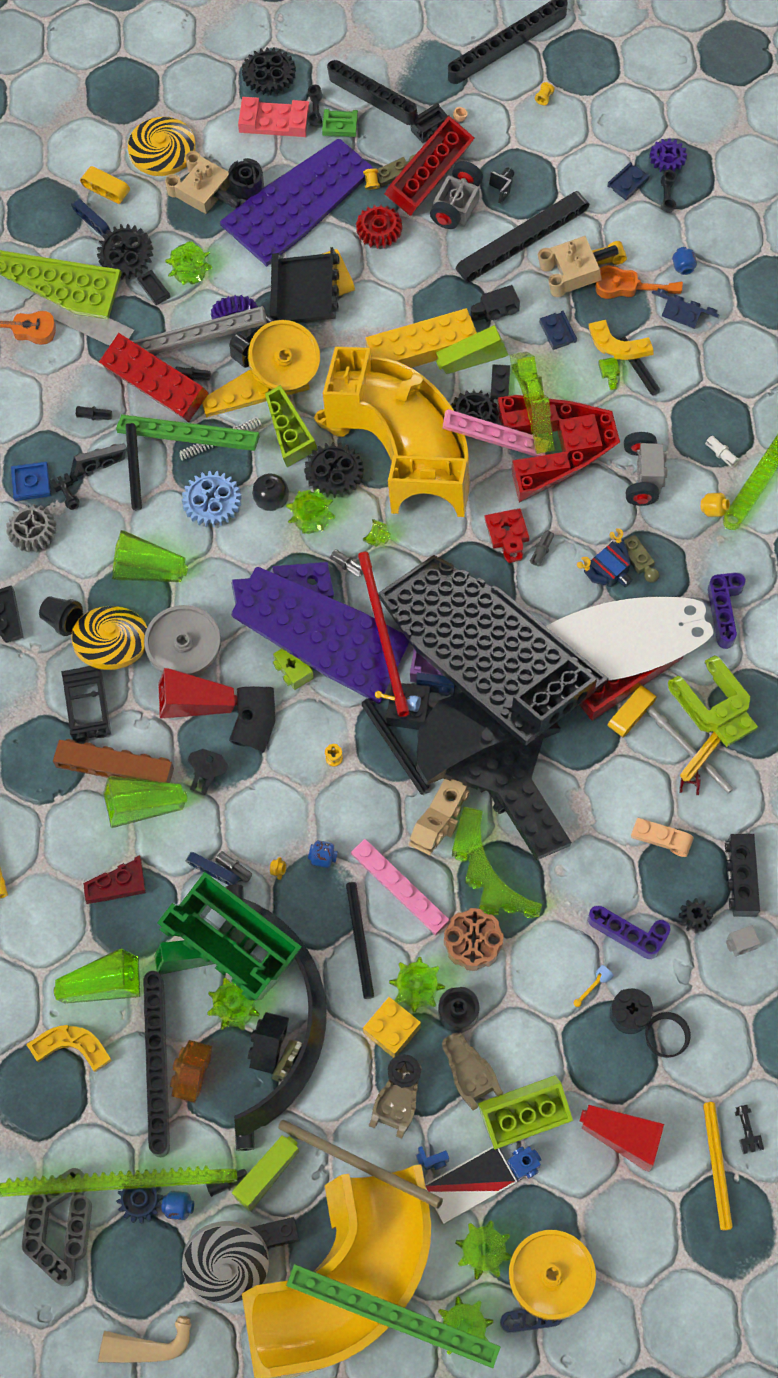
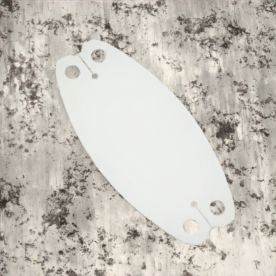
M643 597L603 603L572 613L546 626L609 678L608 680L637 675L663 666L698 648L708 641L714 633L711 624L705 621L706 608L704 603L682 597ZM688 605L694 606L696 613L694 615L685 614V607ZM701 627L704 630V634L701 637H694L691 633L692 629Z

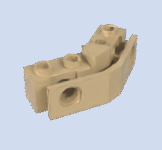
M444 779L430 807L416 822L410 837L409 846L431 855L444 837L448 836L451 838L458 827V820L455 817L457 818L460 814L461 805L470 794L469 787L453 779L451 781Z

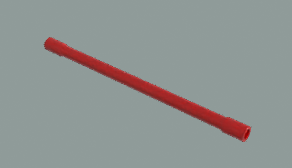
M364 551L358 554L375 617L395 697L397 713L399 717H405L410 712L392 650L372 571V563L369 553Z

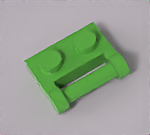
M324 109L322 136L356 137L358 110H353L352 112Z

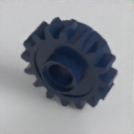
M137 1175V1180H133L130 1177L127 1185L122 1184L123 1191H118L121 1199L116 1200V1202L122 1205L118 1210L120 1213L125 1212L123 1216L125 1219L131 1216L132 1223L139 1219V1222L143 1224L144 1218L152 1221V1214L159 1215L156 1209L162 1207L159 1200H163L164 1196L158 1194L162 1191V1188H155L157 1184L155 1180L150 1183L148 1176L143 1180L140 1175ZM138 1195H145V1201L142 1204L135 1203Z

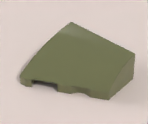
M289 1040L271 1077L273 1080L279 1082L280 1079L283 1080L288 1075L292 1065L297 1060L303 1043Z

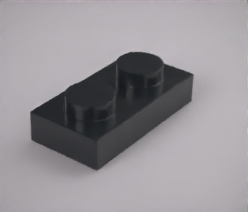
M492 364L490 398L498 399L499 397L509 395L510 365Z

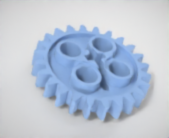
M209 471L208 476H205L203 472L201 473V478L195 475V482L189 480L190 486H185L186 492H182V504L187 517L191 516L192 522L197 520L199 526L204 522L205 527L212 523L213 528H215L216 523L222 526L223 520L229 523L228 517L235 518L234 512H239L237 506H241L240 500L242 497L240 488L237 487V482H232L231 476L226 479L225 473L219 476L218 471L215 472V475H212L211 471Z

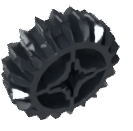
M474 389L472 393L466 390L465 395L460 393L459 398L455 397L454 403L451 404V407L456 412L460 413L464 407L465 415L491 423L497 422V404L494 403L493 397L489 398L488 393L483 395L482 390L479 393H476ZM487 410L488 415L483 418L482 415Z

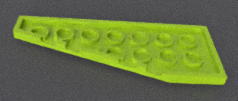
M0 250L1 276L74 314L109 320L122 274L121 270Z

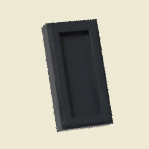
M152 270L137 278L138 283L155 305L170 298V293Z

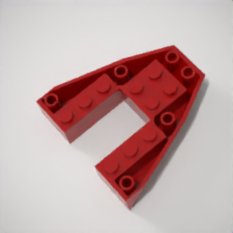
M522 395L498 398L497 409L501 426L530 435L558 431L562 448L560 453L512 460V475L519 503L570 478L620 443L613 412L610 410L573 401Z

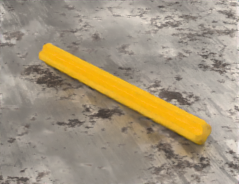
M706 1102L703 1107L720 1229L731 1230L732 1220L716 1106L714 1102Z

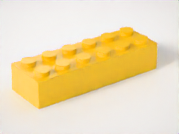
M466 308L365 337L366 348H371L372 357L387 358L413 368L436 361L438 359L436 352L477 332Z

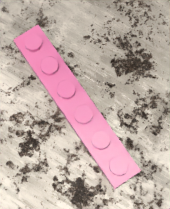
M449 409L445 411L442 429L531 456L545 455L547 439Z
M366 839L351 851V855L435 936L449 923L450 920Z

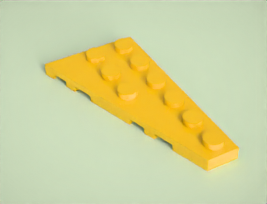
M250 369L207 395L202 403L206 418L266 402L265 393L272 389L260 383ZM309 383L301 389L285 393L288 396L310 390Z

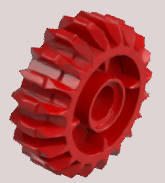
M382 204L379 207L373 205V208L367 207L366 211L362 210L361 215H358V221L356 222V232L359 235V239L363 240L364 245L369 243L370 248L374 245L377 249L379 246L385 249L387 244L391 246L392 242H397L403 230L402 219L399 213H395L394 208L389 210L388 205L385 208Z

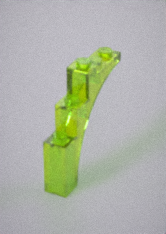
M527 351L510 354L512 373L519 383L528 411L535 451L537 454L555 451L549 398L544 395L542 377L537 374L535 356Z
M463 806L452 849V857L462 862L470 861L465 883L469 884L472 888H484L479 909L493 916L494 914L499 915L500 908H504V911L508 913L520 912L529 918L539 917L542 904L526 899L514 892L501 881L492 869L481 841L483 811Z

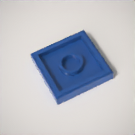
M47 462L11 466L14 501L51 496Z

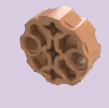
M470 908L463 913L458 912L451 918L444 932V946L447 949L449 959L455 965L465 967L469 971H477L479 968L491 966L497 960V956L503 946L504 937L499 927V921L493 915H488L481 909ZM473 917H477V923H473ZM473 931H475L476 937L474 948H472L471 942ZM454 934L459 939L456 942H451L448 937ZM491 937H495L499 940V943L493 945L488 940ZM471 956H475L474 963L470 962Z

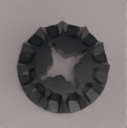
M406 1054L394 1057L387 1068L388 1078L393 1082V1085L401 1088L413 1086L421 1075L418 1061ZM405 1063L406 1071H409L410 1074H406L404 1079H402V1074L398 1070H401Z

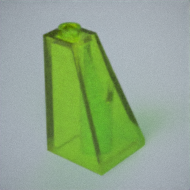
M121 530L115 546L112 579L181 582L183 576L187 575L188 565H185V557Z
M111 776L108 777L103 791L111 828L183 810L187 802V793L183 791L182 785Z
M117 949L56 979L54 996L57 1001L64 1004L140 997L139 957L124 949Z

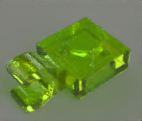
M613 357L599 360L598 365L602 379L608 378L610 390L617 389L616 384H618L616 376H620L617 359Z

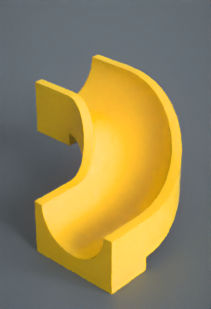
M335 347L322 393L327 428L365 429L376 435L382 442L392 461L388 477L391 513L399 514L400 505L406 498L415 494L426 493L444 498L454 507L457 517H465L470 488L468 446L465 435L442 429L445 411L448 409L454 411L446 398L424 377L418 394L409 395L406 402L396 399V395L401 382L410 380L413 373L421 375L420 373L400 362L387 358L372 357L371 348Z
M421 1164L392 1172V1174L426 1190ZM342 1174L324 1185L332 1229L336 1228V1238L329 1254L314 1272L405 1308L421 1280L428 1259L431 1242L429 1204L374 1176L351 1178L350 1174ZM288 1281L256 1285L242 1293L254 1378H292L324 1369L362 1351L389 1328L286 1286Z

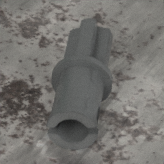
M549 530L543 533L540 542L535 545V552L530 559L531 564L541 566L544 556L549 552V546L554 538V533Z
M336 549L332 552L330 559L341 565L342 569L348 570L358 577L363 575L360 564L353 561L352 557H347Z
M224 851L217 855L215 862L235 873L244 882L251 879L252 873L240 865L238 860L235 861Z

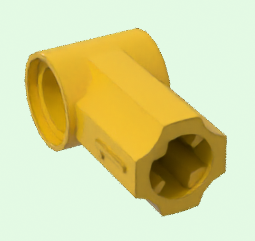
M614 241L610 243L608 247L616 245L619 254L598 261V265L611 262L614 265L624 263L627 260V256L622 242ZM607 247L600 248V249H596V250H592V252H596V251L605 249V248H607Z

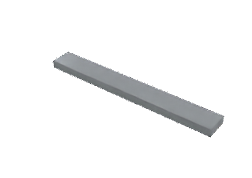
M261 306L134 340L133 342L154 355L267 324L265 308Z

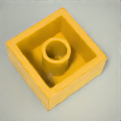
M388 997L363 1027V1033L394 1058L400 1054L419 1031L421 1022L392 998Z

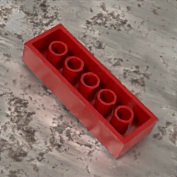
M448 116L389 185L384 194L411 216L469 148L475 137Z
M120 333L117 334L99 361L107 370L187 422H190L209 394L204 387Z
M683 656L663 666L637 675L608 680L607 684L579 704V706L593 721L634 693L641 685L644 686L682 660Z

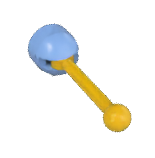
M381 691L375 692V697L378 699L382 697L395 701L394 696L382 694ZM409 696L406 699L409 710L418 712L421 705V697Z
M601 965L596 971L597 980L579 999L574 1000V1006L580 1007L584 998L599 982L607 983L614 976L612 972L604 965Z

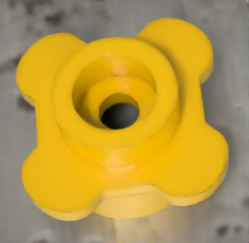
M278 857L277 860H272L270 864V874L277 876V879L281 880L282 875L286 872L285 861H282L281 857Z

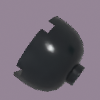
M267 473L257 478L253 484L252 495L259 508L265 511H274L280 506L282 508L289 498V489L286 481L281 476Z

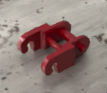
M699 771L693 776L695 781L685 782L681 778L679 793H682L685 783L695 784L696 795H699L701 779H698L700 777Z

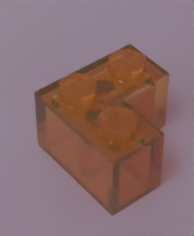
M189 1040L186 1046L181 1048L179 1058H175L173 1064L175 1075L172 1076L170 1087L173 1088L172 1097L196 1102L201 1093L204 1073L210 1064L213 1046Z

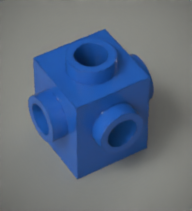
M523 1146L512 1153L514 1156L507 1161L518 1181L526 1176L528 1179L539 1173L537 1169L541 1166V1157L535 1149L532 1151L530 1146L526 1149ZM522 1161H527L529 1164L525 1165Z

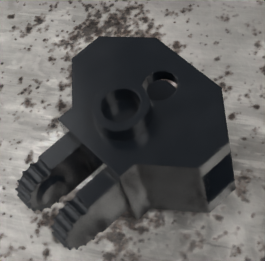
M206 749L190 753L188 762L194 770V778L190 790L194 791L196 789L198 779L201 777L206 779L201 794L206 795L210 782L213 781L214 777L225 774L228 764L222 755ZM208 756L212 757L211 763H208L206 761V758Z

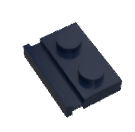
M630 162L608 182L607 187H611L615 193L627 200L649 180V175L637 166H633L632 162Z
M564 310L561 313H554L540 318L539 323L552 350L567 346L572 342H577V337Z
M417 672L416 685L429 686L430 693L434 692L442 696L454 695L455 685L445 676Z

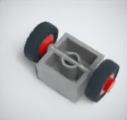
M459 161L453 168L452 176L448 175L430 210L431 219L440 227L455 229L458 224L466 225L479 200L478 186L483 180V174L476 165L467 161Z
M631 433L624 439V450L628 454L638 456V483L627 487L625 493L626 500L632 505L646 506L658 501L661 489L665 487L667 452L663 451V444H657L656 436L652 433Z

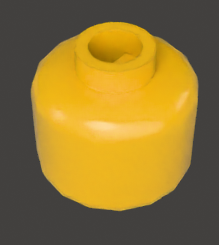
M707 493L701 500V511L708 517H722L729 510V499H726L723 493Z

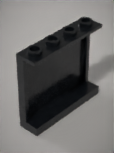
M330 247V253L290 258H281L279 253L272 254L271 318L275 321L289 320L296 323L336 319V312L339 311L338 301H336V296H339L337 285L339 271L337 264L340 263V258L333 247Z

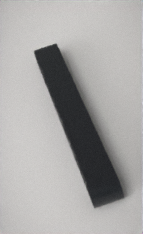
M549 1L453 60L448 65V81L452 84L464 81L561 21L567 15L568 1Z
M575 191L464 258L456 265L455 269L467 283L471 282L581 215L589 208L590 203L579 191Z
M149 971L143 979L148 1146L154 1156L161 1158L165 1157L170 1151L164 981L157 971ZM151 979H159L155 986L149 985ZM153 998L160 999L156 1006L149 1005ZM159 1018L160 1023L157 1026H151L150 1022L152 1019ZM153 1039H161V1043L158 1046H151ZM154 1059L162 1060L160 1066L152 1067L151 1064ZM156 1079L162 1080V1085L159 1088L152 1087V1083ZM156 1100L163 1101V1105L159 1109L153 1108V1103ZM163 1121L164 1125L160 1130L153 1128L155 1122ZM157 1142H164L165 1145L161 1151L154 1150Z

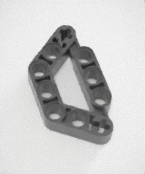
M77 1168L69 1169L29 1196L22 1239L23 1252L53 1281L65 1287L70 1286L75 1280L76 1261L83 1259L87 1253L92 1203L84 1196L87 1178ZM74 1175L78 1176V1183L73 1182ZM64 1181H66V1182L68 1183L67 1185L70 1187L69 1189H68V1187L63 1183ZM56 1186H62L61 1194L53 1196V1189ZM72 1196L69 1205L63 1261L45 1244L49 1211ZM43 1198V1205L40 1208H35V1200ZM84 1200L86 1202L85 1208L82 1211H77V1203ZM40 1219L41 1225L39 1229L32 1230L31 1225L33 1221ZM78 1222H82V1231L79 1233H75L73 1229L74 1225ZM33 1241H37V1250L34 1252H30V1243ZM80 1244V1252L72 1255V1246ZM51 1255L53 1263L45 1267L44 1259ZM57 1268L66 1273V1280L61 1279L62 1276L55 1271Z

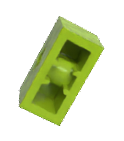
M283 649L273 653V665L277 671L281 670L284 675L282 676L287 686L291 685L296 690L314 679L313 671L303 661Z

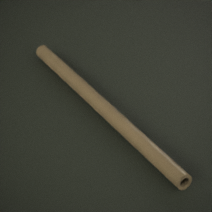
M282 1120L279 1123L278 1128L436 1208L441 1207L443 1198L288 1121Z

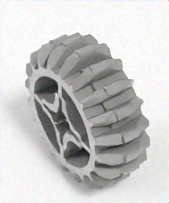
M26 504L25 509L19 507V512L13 511L14 517L9 516V522L6 523V533L9 536L10 542H13V545L19 547L21 551L26 548L27 552H30L31 549L37 552L39 547L44 550V544L50 545L49 540H54V534L57 532L55 518L48 509L44 510L42 505L37 508L35 504L32 507ZM36 519H40V520L44 521L45 524H41V522H37ZM18 532H22V534H26L27 537L25 538V537L20 536V535L18 534Z

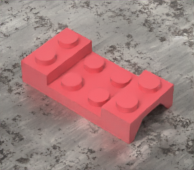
M242 97L238 121L239 133L306 137L307 117L310 112L309 101L292 100V104L259 102V98Z

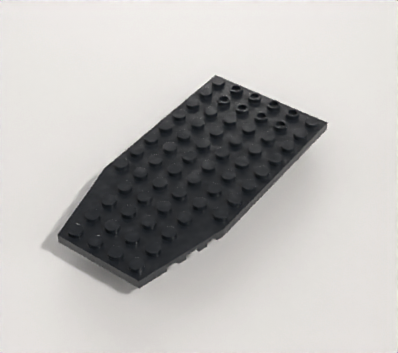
M435 555L379 592V599L415 651L525 746L608 683L609 678L500 588L494 585L491 587L485 584L484 580L469 576V572L454 568L453 564Z

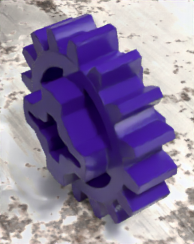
M670 138L667 141L661 139V143L656 141L655 146L651 147L650 163L654 164L655 169L659 167V172L663 170L675 172L676 168L681 170L687 159L686 148H682V143L677 144L676 139L671 142Z

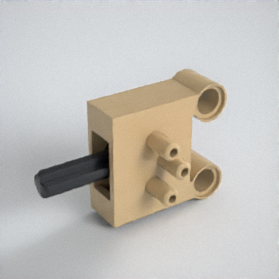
M190 151L186 154L187 169L190 173L182 182L179 176L171 174L165 179L167 193L170 197H177L205 214L208 213L218 200L234 209L239 207L241 203L239 199L225 192L230 187L228 171L201 157L197 151Z
M582 236L551 248H542L538 252V260L543 271H550L557 264L560 274L551 275L548 281L551 295L561 297L566 292L600 281L601 273L597 262L618 255L619 252L616 245L592 252L586 236Z

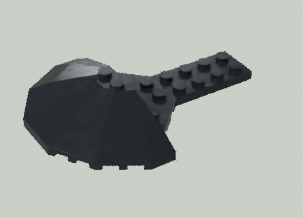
M464 692L439 700L420 726L417 734L416 769L425 784L428 785L441 779L449 781L453 779L462 782L464 786L476 790L480 788L489 791L491 795L497 796L536 861L570 847L572 843L532 780L543 739L559 733L561 728L558 723L553 724L525 746Z

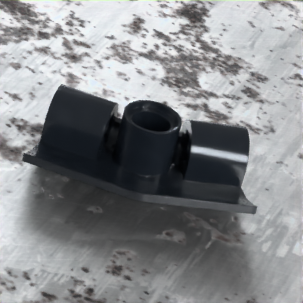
M259 686L237 688L238 717L229 741L242 747L247 745L264 753L276 719L274 688ZM249 713L252 719L244 720L242 714Z

